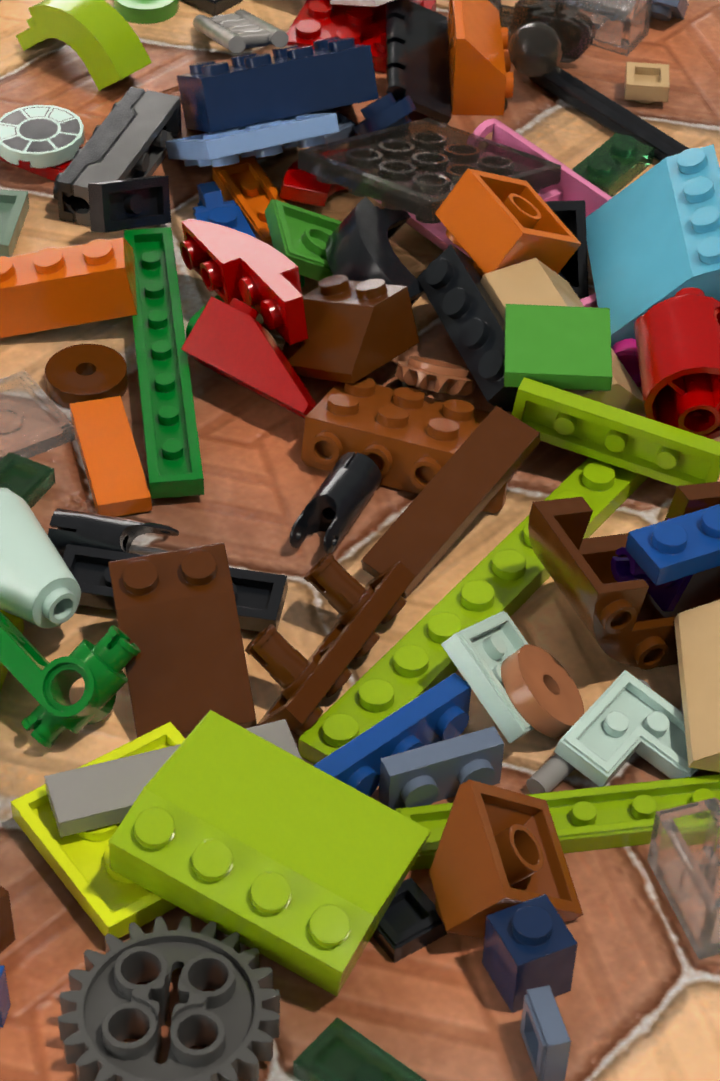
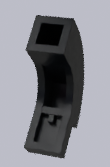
M367 197L363 198L327 240L326 256L332 274L346 275L348 280L354 281L383 279L386 284L407 286L411 305H413L424 293V290L414 275L398 259L389 243V240L411 216L399 203L381 210L378 206L375 207Z

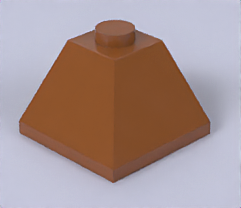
M470 779L459 785L429 871L436 895L435 907L440 919L444 923L446 932L484 939L487 915L544 894L548 896L563 922L572 921L582 916V908L547 801Z

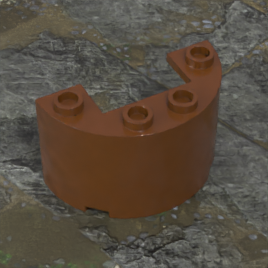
M720 481L678 486L664 521L668 518L679 517L720 504ZM583 497L533 502L528 523L529 539L533 551L602 650L619 663L639 667L643 670L678 664L674 619L680 612L720 599V566L693 574L674 610L664 612L647 592L649 586L644 579L617 582L612 575V557H618L615 553L617 549L626 547L628 533L583 539L593 512Z

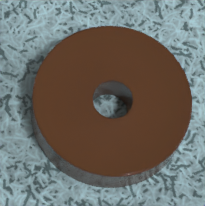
M78 344L64 348L55 353L45 367L48 395L55 403L70 409V403L121 396L122 398L128 387L125 359L114 349L103 345Z

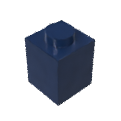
M544 894L487 915L482 964L510 1011L515 1013L523 1009L524 995H526L527 989L550 985L554 997L571 991L578 943L548 896Z

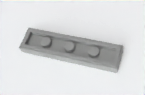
M285 719L245 728L302 759ZM181 744L44 776L47 796L60 837L121 823L146 784Z

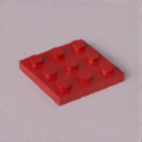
M307 0L286 33L288 35L286 46L298 45V47L312 45L313 49V41L331 37H339V39L354 37L355 44L371 46L374 71L387 73L386 3L371 7L330 4V0ZM410 0L436 12V0Z

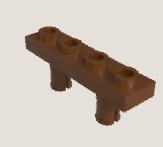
M332 553L322 557L307 572L304 579L310 582L339 613L337 615L338 622L308 660L276 630L273 624L263 629L249 643L245 652L251 655L281 686L279 690L280 696L256 726L285 719L290 732L293 731L297 736H300L314 725L323 713V710L318 706L323 697L326 696L328 698L332 696L348 681L352 672L347 666L352 659L355 661L360 659L376 644L380 636L374 630L380 623L383 625L389 622L406 604L407 600L402 594L415 576L401 561H398L373 578L365 587L334 559Z

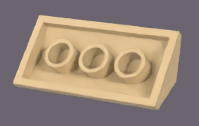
M537 258L485 273L481 279V284L504 321L506 304L584 307L569 282ZM612 347L611 391L562 389L634 414H645L643 394Z

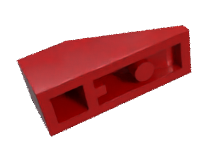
M211 296L181 350L202 366L305 419L317 404L271 333L256 321L259 312L236 298H232L228 305Z

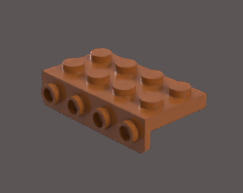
M366 376L354 384L338 382L305 417L301 459L309 467L331 472L342 455L348 452H355V454L358 452L372 459L379 467L382 474L380 485L419 494L490 412L475 409L471 403L464 400L450 399L442 401L426 397L422 391L415 388L401 387L393 389L377 385L373 379ZM513 475L482 511L497 513L503 508L506 501L508 483Z

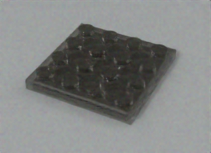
M430 118L298 150V169L316 175L317 181L349 188L348 192L352 195L374 198L381 201L382 206L385 208L407 211L416 215L418 221L430 224L441 223L435 213L468 168L525 180L537 193L542 188L559 184L561 165Z

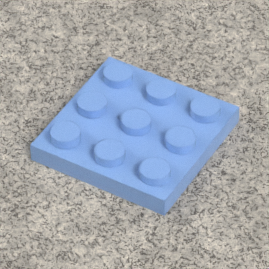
M336 113L302 114L213 133H202L165 141L168 158L184 160L185 167L198 165V167L210 165L212 167H221L239 163L240 155L241 158L250 156L260 158L283 153L282 146L283 148L296 146L298 148H307L325 144L324 135L340 131Z

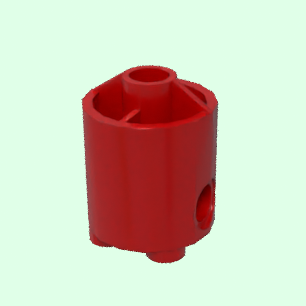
M683 288L674 297L655 304L634 323L646 418L691 433L715 439L720 436V301L713 297L705 296L704 292L699 288Z

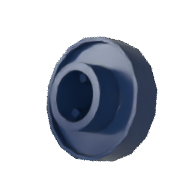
M390 92L362 108L360 111L365 120L353 128L360 141L371 137L374 144L382 140L387 147L409 134L405 127L412 122L408 114L417 108L409 95L395 101Z

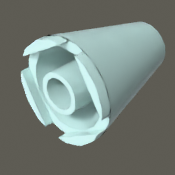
M0 488V609L41 628L57 627L68 621L76 612L81 598L80 586L27 502L8 488Z

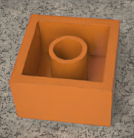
M468 168L435 212V215L447 228L445 231L446 236L451 242L469 254L474 260L473 266L482 277L485 273L533 258H537L558 274L581 245L573 233L525 180Z

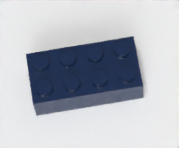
M331 37L313 41L314 49L312 45L301 47L290 45L272 49L273 57H271V54L257 55V53L231 57L232 65H228V62L215 63V61L189 65L190 73L177 75L186 129L213 133L379 99L371 46L355 44L354 37L343 39Z

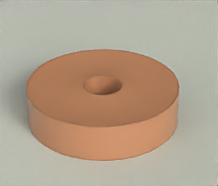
M527 644L503 661L501 677L509 699L526 722L541 734L551 738H560L584 714L583 701L573 679L565 668L544 649Z

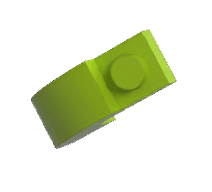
M44 0L28 8L32 17L26 21L30 28L16 35L23 51L48 38H55L65 42L82 59L98 90L118 82L152 63L132 27L116 9L104 0Z

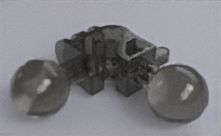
M489 0L499 10L501 27H508V32H511L508 46L511 63L518 72L528 77L544 76L551 73L559 65V62L571 63L577 60L594 41L595 26L593 21L571 4L548 0H519L512 7L502 5L501 0Z

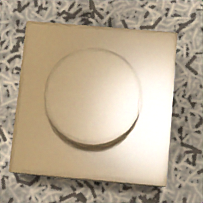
M626 62V100H635L644 104L655 101L668 102L670 89L669 64Z

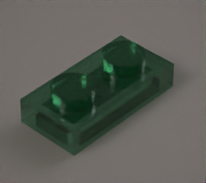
M615 133L572 170L613 197L653 163L654 148L637 141L632 136Z

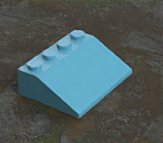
M714 144L702 148L686 149L680 154L664 158L586 217L587 248L598 308H610L611 346L623 339H635V321L655 304L674 297L683 288H699L704 292L705 296L713 297L720 301V167Z

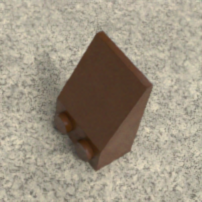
M224 542L109 561L108 565L119 629L131 639L129 641L130 644L132 642L135 643L141 650L125 666L137 738L171 722L186 739L210 710L243 728L256 726L254 703Z

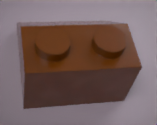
M333 275L322 279L318 283V288L303 296L308 339L292 345L285 342L282 352L298 376L350 384L356 383L419 343L408 287L386 284L383 279L348 280L346 275Z

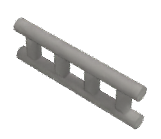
M244 9L237 10L235 13L216 15L210 18L200 14L193 20L196 30L234 54H239L244 49L265 47L270 44L277 48H282L288 43L286 32Z

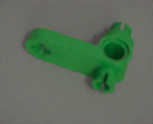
M0 612V662L40 703L21 723L27 731L33 729L34 731L30 735L47 748H51L54 745V741L66 729L78 734L86 725L95 724L103 720L110 713L116 700V693L128 681L122 669L134 656L141 652L139 647L133 642L130 644L129 641L131 639L119 628L112 625L96 645L83 640L68 657H60L49 663L12 622ZM83 677L85 683L83 696L77 703L72 705L69 698L70 689L76 680Z

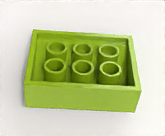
M210 710L146 784L109 840L110 869L205 923L216 922V929L227 935L234 932L239 933L242 944L251 949L257 948L260 954L337 997L430 836L431 830Z

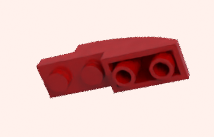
M196 219L181 221L185 240L180 242L181 256L189 270L194 269L202 277L209 291H215L228 305L232 298L244 301L251 307L253 306L262 315L266 326L270 330L275 329L289 345L308 339L299 269L294 262L269 244L233 228Z

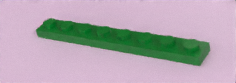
M171 227L124 230V238L133 248L135 258L137 315H132L151 499L204 495V478L188 354L181 350L186 338Z

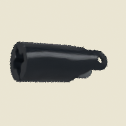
M348 452L340 457L293 524L290 532V543L293 548H298L308 535L324 531L326 532L323 543L325 552L328 554L335 551L381 483L382 474L372 459L358 452L357 454L355 452Z
M59 508L54 511L50 522L51 527L58 529L49 528L48 537L62 558L67 544L129 553L133 540L139 535L146 533L169 536L179 535L178 530L162 524Z

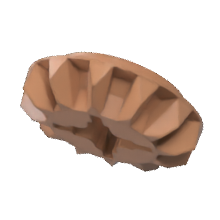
M409 356L408 361L397 362L395 376L401 382L411 386H417L421 389L437 393L462 396L472 393L476 387L475 379L473 376L468 375L469 369L454 363L419 356Z

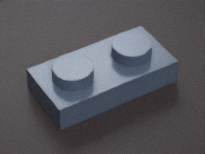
M495 726L381 758L379 800L382 804L393 810L425 806L456 796L459 785L469 779L488 785L498 784L501 779L504 742Z

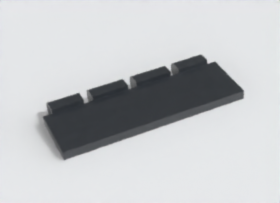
M410 0L386 3V93L391 92L395 101L409 95L417 108L415 111L448 124L451 119L447 17Z

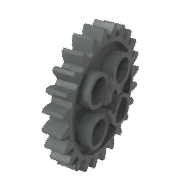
M159 916L155 919L153 932L147 934L135 922L129 923V940L122 942L117 937L109 933L104 936L106 954L103 955L87 949L84 952L85 971L70 970L68 973L70 991L60 993L62 1015L58 1017L60 1039L63 1041L65 1060L67 1064L76 1065L77 1081H238V1077L247 1081H258L259 1061H271L273 1058V1039L279 1038L280 993L279 990L273 989V971L271 967L260 968L259 950L257 948L248 949L240 953L239 933L234 932L222 941L217 940L216 922L211 921L200 933L192 932L189 916L183 917L177 930H168L162 916ZM182 968L178 982L179 1003L174 1006L171 1018V1044L168 1059L165 1063L158 1064L157 1061L162 1049L161 1026H165L169 1013L171 977L175 969ZM148 982L147 984L136 985L137 983ZM204 989H216L214 991H202ZM132 1038L140 1039L135 1042L129 1043L121 1042L123 1040ZM195 1045L208 1046L204 1049H190V1047Z

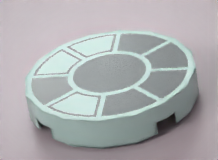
M32 105L17 108L0 118V157L11 164L19 165V160L30 162V167L34 168L58 166L72 160L79 146L82 144L84 146V125L80 117L68 109L54 105Z

